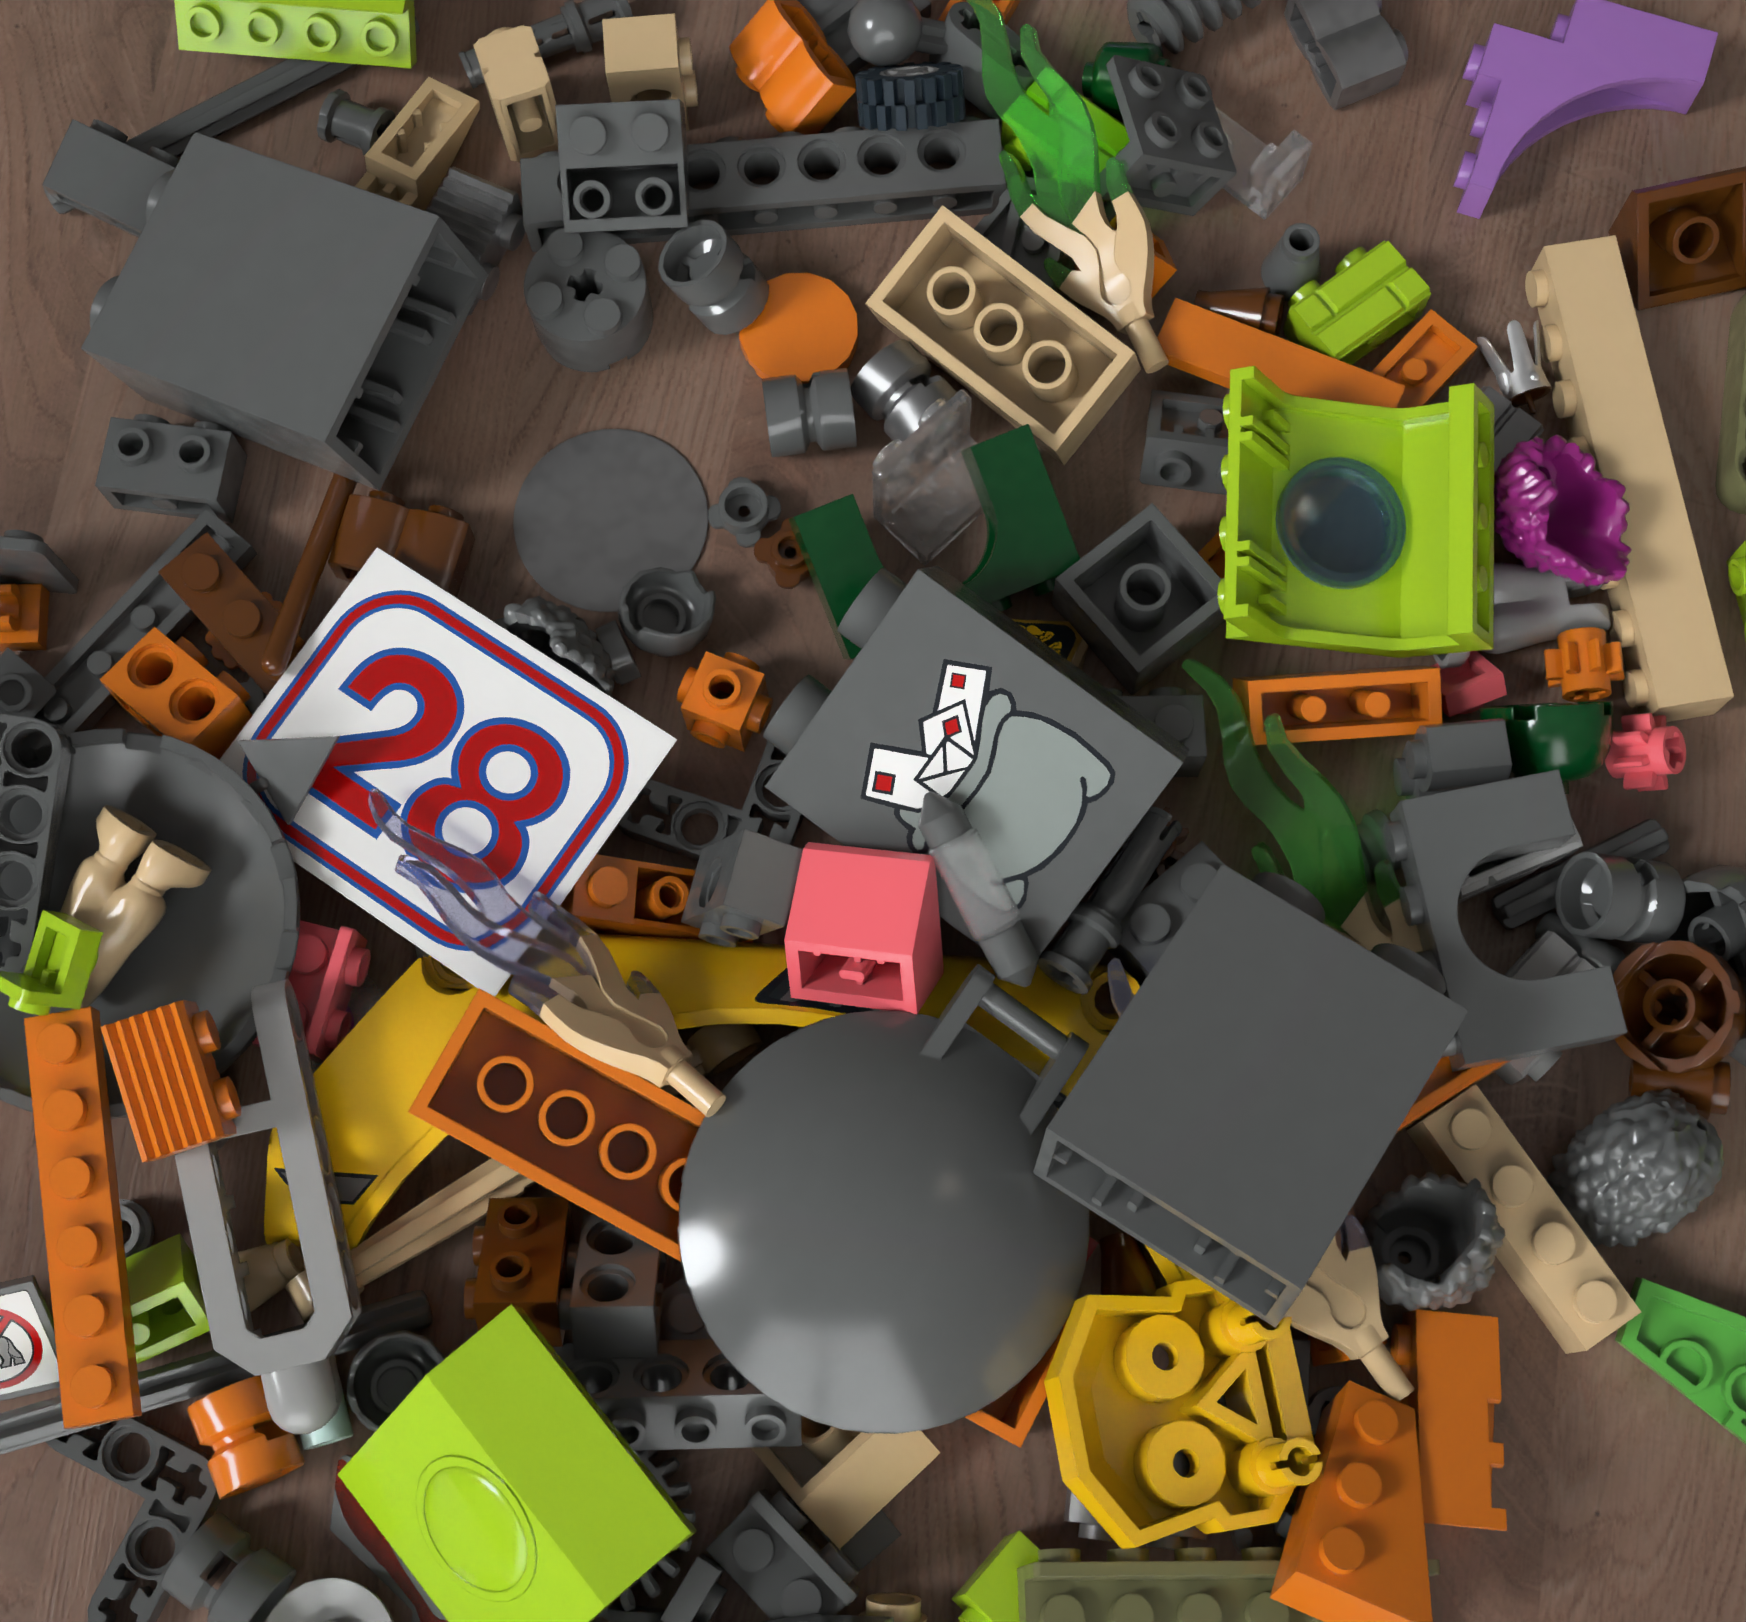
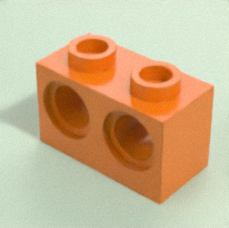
M156 627L151 629L99 679L121 707L151 733L161 737L163 735L170 736L192 744L219 760L252 717V714L245 706V703L251 696L237 680L224 670L215 677L205 669L209 664L207 658L190 641L181 636L174 643ZM168 677L167 680L159 684L163 679ZM211 711L206 717L198 720L204 713Z

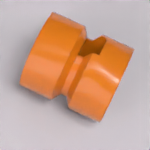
M261 1375L244 1379L195 1401L187 1408L199 1444L213 1448L214 1454L208 1461L207 1466L219 1499L234 1497L265 1485L305 1464L295 1434L282 1430L271 1418L266 1404Z

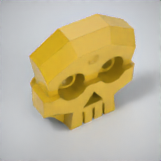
M1198 1278L1171 1283L1157 1289L1153 1296L1086 1295L1074 1301L1044 1380L1061 1477L1064 1484L1121 1549L1136 1548L1196 1526L1204 1534L1276 1523L1279 1521L1296 1486H1305L1313 1483L1320 1476L1323 1464L1322 1461L1316 1462L1318 1459L1317 1455L1321 1453L1314 1443L1290 1330L1292 1316L1282 1318L1275 1328ZM1155 1346L1162 1347L1168 1354L1169 1364L1166 1370H1162L1154 1364L1152 1352ZM1223 1394L1225 1395L1227 1408L1217 1403ZM1178 1451L1185 1454L1190 1463L1189 1472L1185 1477L1180 1476L1173 1466V1459Z

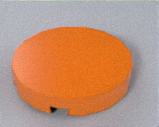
M785 273L768 280L769 295L763 311L752 324L739 331L741 350L746 361L755 369V373L762 379L795 374L802 384H807L814 372L848 368L858 347V318L849 296L833 281L812 273Z

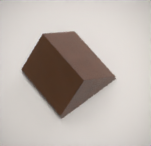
M1746 166L1631 191L1608 233L1609 236L1616 235L1632 301L1636 310L1639 311L1746 288Z

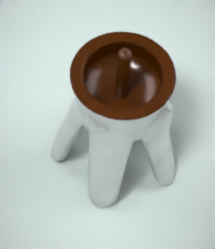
M1512 320L1507 326V334L1513 359V372L1508 369L1486 337H1477V342L1483 356L1496 376L1503 396L1512 402L1513 407L1528 404L1531 414L1534 415L1537 412L1534 401L1546 396L1552 390L1541 367L1539 322L1537 320L1533 325L1534 364L1522 326L1518 321Z

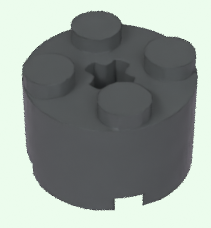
M561 228L550 234L546 244L537 251L530 261L524 279L526 304L537 336L546 348V351L561 365L581 372H600L610 369L609 364L615 363L626 356L629 360L643 348L649 338L653 325L652 302L639 253L621 238L605 231L564 233V228Z

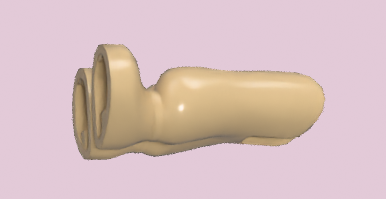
M105 805L96 818V829L100 843L99 850L80 863L60 912L66 913L103 932L98 948V960L91 972L81 1004L82 1008L90 1006L97 999L132 952L162 920L167 908L163 898L166 890L170 888L198 887L205 882L212 871L208 865L186 850L163 840H154L157 833L132 815L109 805ZM143 854L135 875L126 883L125 871L132 861Z

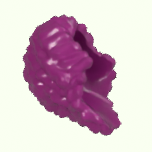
M1554 435L1545 443H1543V439L1537 436L1529 441H1520L1512 452L1501 459L1498 468L1494 472V481L1496 482L1494 486V531L1501 535L1505 549L1515 553L1517 558L1522 559L1523 565L1526 568H1537L1540 573L1551 570L1556 576L1570 578L1577 584L1583 583L1586 587L1589 585L1599 586L1601 584H1608L1610 581H1619L1627 572L1626 567L1630 563L1627 555L1632 551L1629 546L1621 542V535L1627 530L1628 526L1625 515L1630 511L1629 502L1622 498L1626 488L1618 480L1604 478L1600 472L1595 471L1596 464L1592 454L1584 453L1576 443H1567L1559 435Z

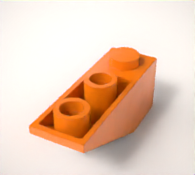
M596 854L545 928L573 932L701 939L698 936L699 928L681 923L696 870ZM749 939L743 942L753 943V939Z

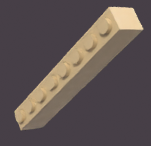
M1616 235L1544 246L1532 270L1528 271L1526 275L1525 289L1529 305L1532 308H1538L1542 325L1539 331L1540 352L1544 362H1551L1556 381L1552 391L1554 410L1558 418H1565L1569 434L1567 443H1576L1584 453H1591L1595 459V471L1600 472L1604 478L1618 480L1624 485L1626 491L1622 498L1629 502L1630 511L1625 515L1628 522L1627 530L1621 535V542L1632 549L1627 555V558L1630 560L1626 567L1627 572L1621 580L1610 581L1608 584H1603L1600 588L1602 590L1607 589L1611 604V626L1609 628L1611 641L1621 642L1627 669L1624 673L1625 679L1623 680L1626 701L1631 708L1636 707L1637 714L1652 713L1653 716L1665 715L1666 722L1714 715L1734 697Z

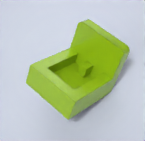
M42 910L24 973L0 971V991L10 997L8 1005L25 1013L43 1016L49 1015L51 1007L80 1009L91 972L98 960V948L103 932L66 913Z

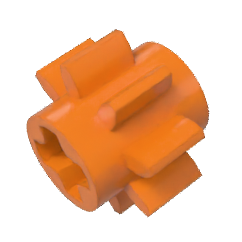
M1581 627L1566 630L1557 636L1558 649L1544 650L1548 687L1561 686L1562 698L1566 701L1584 702L1604 699L1612 694L1611 681L1625 679L1621 642L1607 643L1606 631L1604 629Z

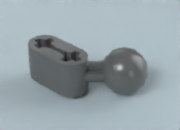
M858 0L850 11L847 33L851 44L861 59L878 67L898 65L910 58L914 51L930 54L929 62L934 61V64L940 62L960 64L963 66L965 98L984 114L1003 121L1005 114L1018 99L1026 94L1027 89L1043 70L1042 58L1031 45L989 10L972 2L954 4L950 8L945 21L921 17L919 10L912 0Z

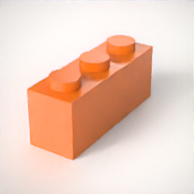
M1416 665L1233 678L1236 741L1251 746L1414 735L1421 725L1442 723L1440 668Z

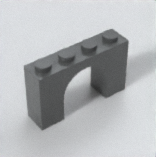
M1559 769L1401 800L1390 813L1391 822L1384 824V836L1391 860L1393 862L1401 861L1407 886L1400 888V903L1403 916L1408 926L1417 925L1423 951L1416 953L1434 965L1444 977L1446 982L1444 996L1469 1010L1441 1057L1449 1056L1452 1072L1611 1041L1627 1033L1610 966L1537 980L1507 977L1490 969L1474 955L1465 942L1459 926L1457 912L1459 893L1464 880L1472 869L1498 859L1559 848L1576 834Z

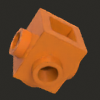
M706 651L698 669L694 667L688 668L678 689L677 702L682 703L680 708L687 730H690V734L693 737L713 747L725 748L728 745L745 752L753 732L761 733L770 715L773 699L768 695L765 674L758 672L760 667L755 662L732 652H726L724 657H720ZM718 690L731 695L726 699L715 698Z

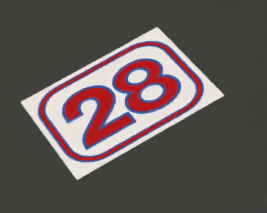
M377 547L226 750L220 761L235 771L249 785L259 779V776L238 741L340 736L291 825H287L267 790L258 794L270 809L281 828L293 861L476 988H480L495 997L677 739Z

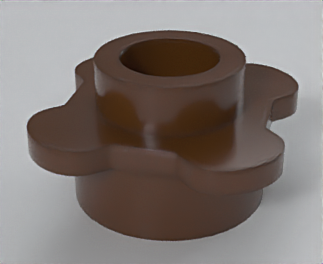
M787 518L782 522L781 530L770 538L759 539L754 546L755 559L759 563L768 565L769 571L775 577L777 585L784 589H793L800 582L810 577L809 570L789 523L791 518ZM790 548L795 549L797 554L793 558H788L785 555L786 550Z

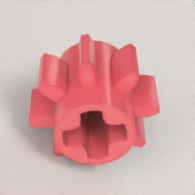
M1652 713L1623 715L1621 717L1623 730L1613 731L1611 748L1605 759V765L1609 774L1616 779L1624 778L1623 788L1625 790L1637 789L1638 792L1667 790V775L1680 773L1686 761V745L1681 731L1676 726H1666L1665 715L1653 716Z

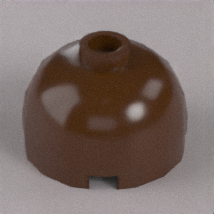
M1678 940L1642 945L1623 959L1613 974L1627 1028V1033L1614 1040L1626 1056L1648 1069L1684 1074L1712 1067L1733 1052L1746 1030V992L1743 981L1723 957L1702 945Z

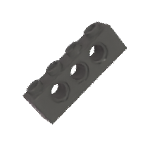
M712 1339L660 1340L657 1358L575 1359L573 1343H563V1347H553L633 1450L802 1446V1415L790 1411L770 1399L747 1381L724 1357Z

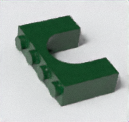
M1026 424L960 451L981 503L987 524V540L982 558L975 570L961 583L1000 611L1013 606L1009 595L1032 587L1035 596L1053 591L1055 578L1080 560L1030 426ZM853 494L797 515L789 519V523L843 659L851 660L856 658L861 648L837 631L838 627L859 593L884 566L875 551Z

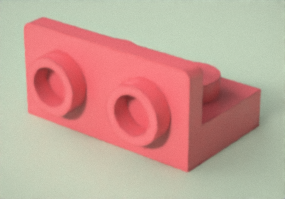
M300 920L296 956L289 981L292 984L298 1001L310 1060L323 1063L350 1031L352 1017L351 1013L346 1011L353 987H361L365 981L370 965L371 953L369 949H365L367 940L354 928L341 926L338 930ZM257 1036L251 1044L260 1047Z

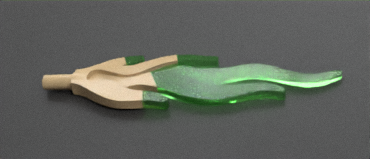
M966 0L972 6L980 22L982 78L985 95L996 113L1012 128L1019 138L1033 168L1037 196L1032 194L1019 160L1005 150L999 153L1010 198L1019 217L1030 229L1072 257L1080 271H1073L1061 262L1049 257L1044 261L1046 272L1058 288L1072 300L1104 316L1114 325L1118 332L1128 334L1146 373L1149 374L1162 369L1169 361L1149 320L1155 317L1151 298L1154 276L1153 235L1150 223L1128 183L1123 163L1114 157L1109 158L1106 163V185L1117 219V229L1115 230L1110 225L1104 209L1100 186L1098 142L1094 123L1085 102L1042 54L1036 29L1028 24H1024L1020 29L1021 56L1034 80L1048 98L1049 116L1040 110L1027 95L1018 79L1012 61L1004 19L1000 10L992 0Z
M1194 659L1183 661L1182 668L1207 692L1217 709L1222 735L1224 766L1231 788L1244 805L1274 835L1291 866L1294 881L1310 891L1321 903L1325 911L1323 924L1370 952L1374 946L1381 943L1399 945L1415 953L1423 951L1417 925L1408 926L1403 916L1400 903L1401 886L1396 879L1391 862L1386 858L1381 859L1376 864L1374 871L1377 894L1390 920L1392 932L1386 929L1377 918L1367 889L1361 841L1354 817L1341 794L1329 780L1311 765L1287 739L1280 715L1272 713L1264 721L1267 747L1284 774L1301 793L1304 799V809L1292 801L1278 787L1265 769L1257 752L1241 699L1221 675ZM1259 842L1251 849L1260 873L1272 872L1285 876L1279 861L1268 845L1264 842Z

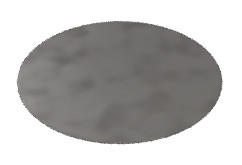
M624 429L596 430L577 435L557 445L532 468L523 482L515 504L514 537L518 553L526 569L534 580L548 593L577 608L597 612H618L623 587L639 571L658 567L672 569L675 572L692 570L705 543L708 528V507L706 496L697 474L685 458L674 448L653 436L637 431Z

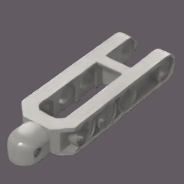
M288 979L254 986L251 991L253 1016L271 1100L242 1106L241 1116L232 1119L236 1126L237 1134L195 1147L174 1156L213 1349L254 1376L261 1375L266 1404L272 1420L282 1430L296 1435L310 1434L321 1429L337 1414L342 1401V1388L334 1353L346 1338L363 1310L301 1013L292 984ZM276 1127L315 1312L304 1328L265 1337L262 1335L261 1328L254 1329L243 1278L250 1274L247 1261L240 1263L229 1210L236 1208L234 1195H226L216 1143L221 1142L223 1139Z

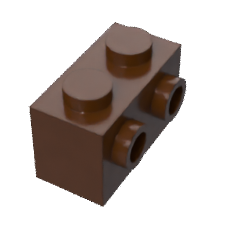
M564 1197L489 1198L485 1226H475L473 1232L472 1254L474 1266H478L477 1278H467L464 1288L465 1318L467 1320L476 1319L478 1331L509 1305L513 1304L525 1311L552 1347H563L565 1330L560 1328L559 1300L561 1289L570 1288V1283L567 1279L568 1243L576 1242L569 1200Z

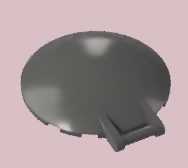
M123 728L93 729L69 733L71 761L48 911L60 912L71 881L80 863L99 850L100 843L96 829V818L105 805L120 809L142 821L157 833L154 840H163L186 850L203 861L212 870L205 882L198 887L170 888L166 890L163 898L167 908L162 920L132 952L110 983L90 1006L99 1010L102 1027L106 1024L142 1014L176 1001L187 1000L196 1002L199 1012L208 1010L216 1024L221 1048L213 1051L212 1056L216 1062V1069L221 1074L248 1049L257 1037L251 1002L252 988L280 980H289L295 960L300 932L301 905L298 878L285 836L270 809L251 786L219 759L192 744L166 735L161 737L152 734L127 732ZM52 743L36 750L31 747L21 750L20 756L23 762L29 768H38L44 765L50 759ZM30 796L17 800L10 811V821L13 827L20 833L28 834L40 825L42 809L39 803ZM143 854L132 861L125 871L126 883L135 875ZM15 861L7 865L2 871L0 885L6 895L18 900L30 891L32 875L24 864ZM0 909V917L9 916L7 932L5 936L0 937V952L3 955L2 963H5L7 957L18 955L21 952V943L10 940V926L12 919H27L28 909L9 911ZM0 991V1100L33 1112L24 1018L39 1015L25 1013L8 1005L10 997ZM51 1007L50 1013H56L72 1009ZM102 1034L111 1120L125 1118L128 1115Z
M977 964L969 973L939 1018L906 1011L874 1010L854 1012L820 1020L777 1040L753 1057L732 1077L721 1091L726 1096L724 1104L713 1116H705L690 1146L681 1179L682 1187L679 1199V1227H677L680 1260L686 1285L690 1289L697 1311L705 1324L709 1336L724 1357L747 1381L764 1395L788 1410L815 1422L843 1430L898 1434L934 1428L975 1413L999 1399L1018 1384L1038 1364L1060 1333L1079 1292L1089 1243V1209L1035 1175L1033 1171L1046 1128L1058 1111L1053 1102L1085 1055L1089 1043L1074 1032H1070L1066 1036L993 983L996 976L980 964ZM977 1006L984 1009L1050 1057L1039 1075L966 1023Z

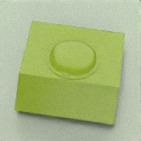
M513 1304L509 1305L427 1373L337 1474L448 1622H591L667 1554L677 1549L697 1531L525 1311Z

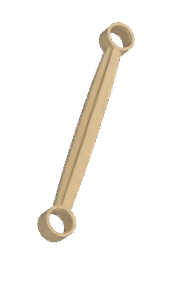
M715 1024L702 1027L689 1038L685 1046L693 1054L689 1064L704 1077L706 1075L707 1077H712L730 1069L749 1057L761 1047L763 1041L752 1024ZM642 1078V1079H644V1080L650 1082L651 1084L655 1085V1084L652 1083L651 1081H649V1080H647V1079H645V1078ZM670 1084L660 1087L673 1096L680 1094ZM492 1158L452 1182L360 1243L357 1248L354 1247L350 1250L359 1295L363 1292V1286L486 1217L489 1198H518L526 1193V1189L536 1182ZM304 1270L286 1284L285 1289L303 1322L307 1323L315 1311L307 1273Z

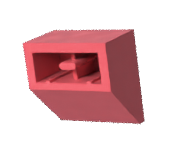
M808 842L802 852L784 939L791 998L918 1014L944 974L935 856Z

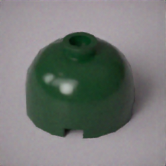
M1613 701L1577 702V704L1535 703L1480 708L1481 720L1495 718L1505 720L1512 761L1511 773L1508 779L1559 769L1565 794H1569V781L1591 776L1603 765L1611 748L1614 727Z

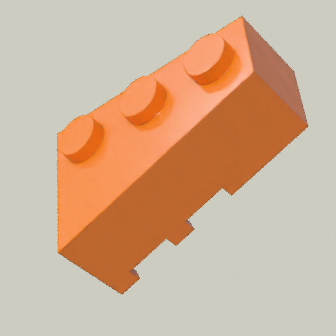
M1420 1309L1404 1312L1402 1324L1395 1323L1393 1326L1390 1354L1397 1364L1401 1365V1370L1415 1388L1399 1402L1415 1408L1424 1523L1507 1531L1506 1509L1492 1508L1491 1496L1492 1468H1503L1504 1443L1493 1442L1494 1404H1500L1502 1401L1498 1317Z
M1349 1380L1322 1410L1314 1443L1321 1453L1317 1455L1318 1459L1316 1462L1322 1461L1323 1467L1320 1476L1313 1483L1301 1486L1270 1598L1323 1622H1433L1415 1408Z

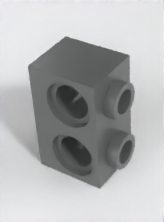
M583 1214L579 1242L568 1243L567 1279L573 1285L572 1288H562L560 1292L561 1330H572L575 1359L657 1358L667 1273V1254L595 1214Z

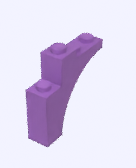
M1576 0L1569 16L1558 13L1549 39L1494 23L1485 46L1474 43L1462 79L1472 81L1465 105L1478 108L1469 136L1479 138L1475 154L1465 151L1453 187L1464 189L1457 213L1480 219L1493 188L1511 163L1539 139L1566 124L1584 117L1626 109H1656L1674 111L1686 115L1704 84L1718 32L1606 0Z

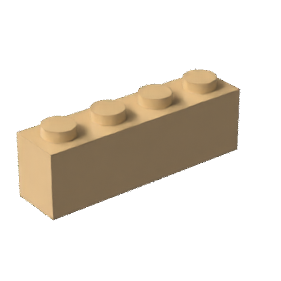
M1476 1084L1407 1130V1133L1439 1178L1444 1174L1454 1176L1458 1182L1466 1184L1474 1178L1480 1181L1481 1188L1486 1191L1488 1198L1496 1207L1497 1220L1500 1226L1505 1229V1237L1502 1239L1503 1245L1500 1248H1496L1497 1254L1495 1256L1565 1354L1589 1350L1641 1313L1636 1303Z

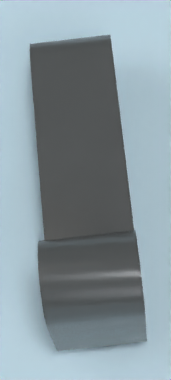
M1 713L0 877L7 865L17 861L29 869L32 875V885L30 891L18 900L6 895L0 885V909L5 911L28 909L27 919H12L10 926V940L21 943V952L18 955L7 957L5 963H2L3 955L0 952V971L22 973L25 970L42 910H48L71 761V744L66 734L53 724L35 718ZM44 732L52 743L50 759L38 768H29L20 756L22 741L29 734ZM30 796L39 803L42 809V819L40 825L34 831L23 834L13 827L10 821V811L17 800ZM9 916L0 917V937L5 936L7 932Z

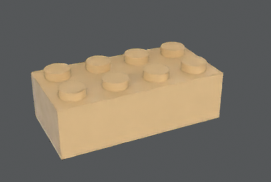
M943 205L865 303L880 323L901 339L908 340L925 358L1015 428L1029 424L1036 444L1063 465L1068 462L1141 370L1136 353Z

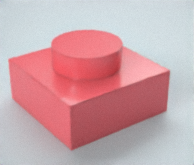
M1471 651L1466 662L1457 668L1441 669L1438 663L1429 666L1440 668L1442 711L1448 717L1475 712L1483 707L1485 703L1507 695L1503 672L1478 651Z

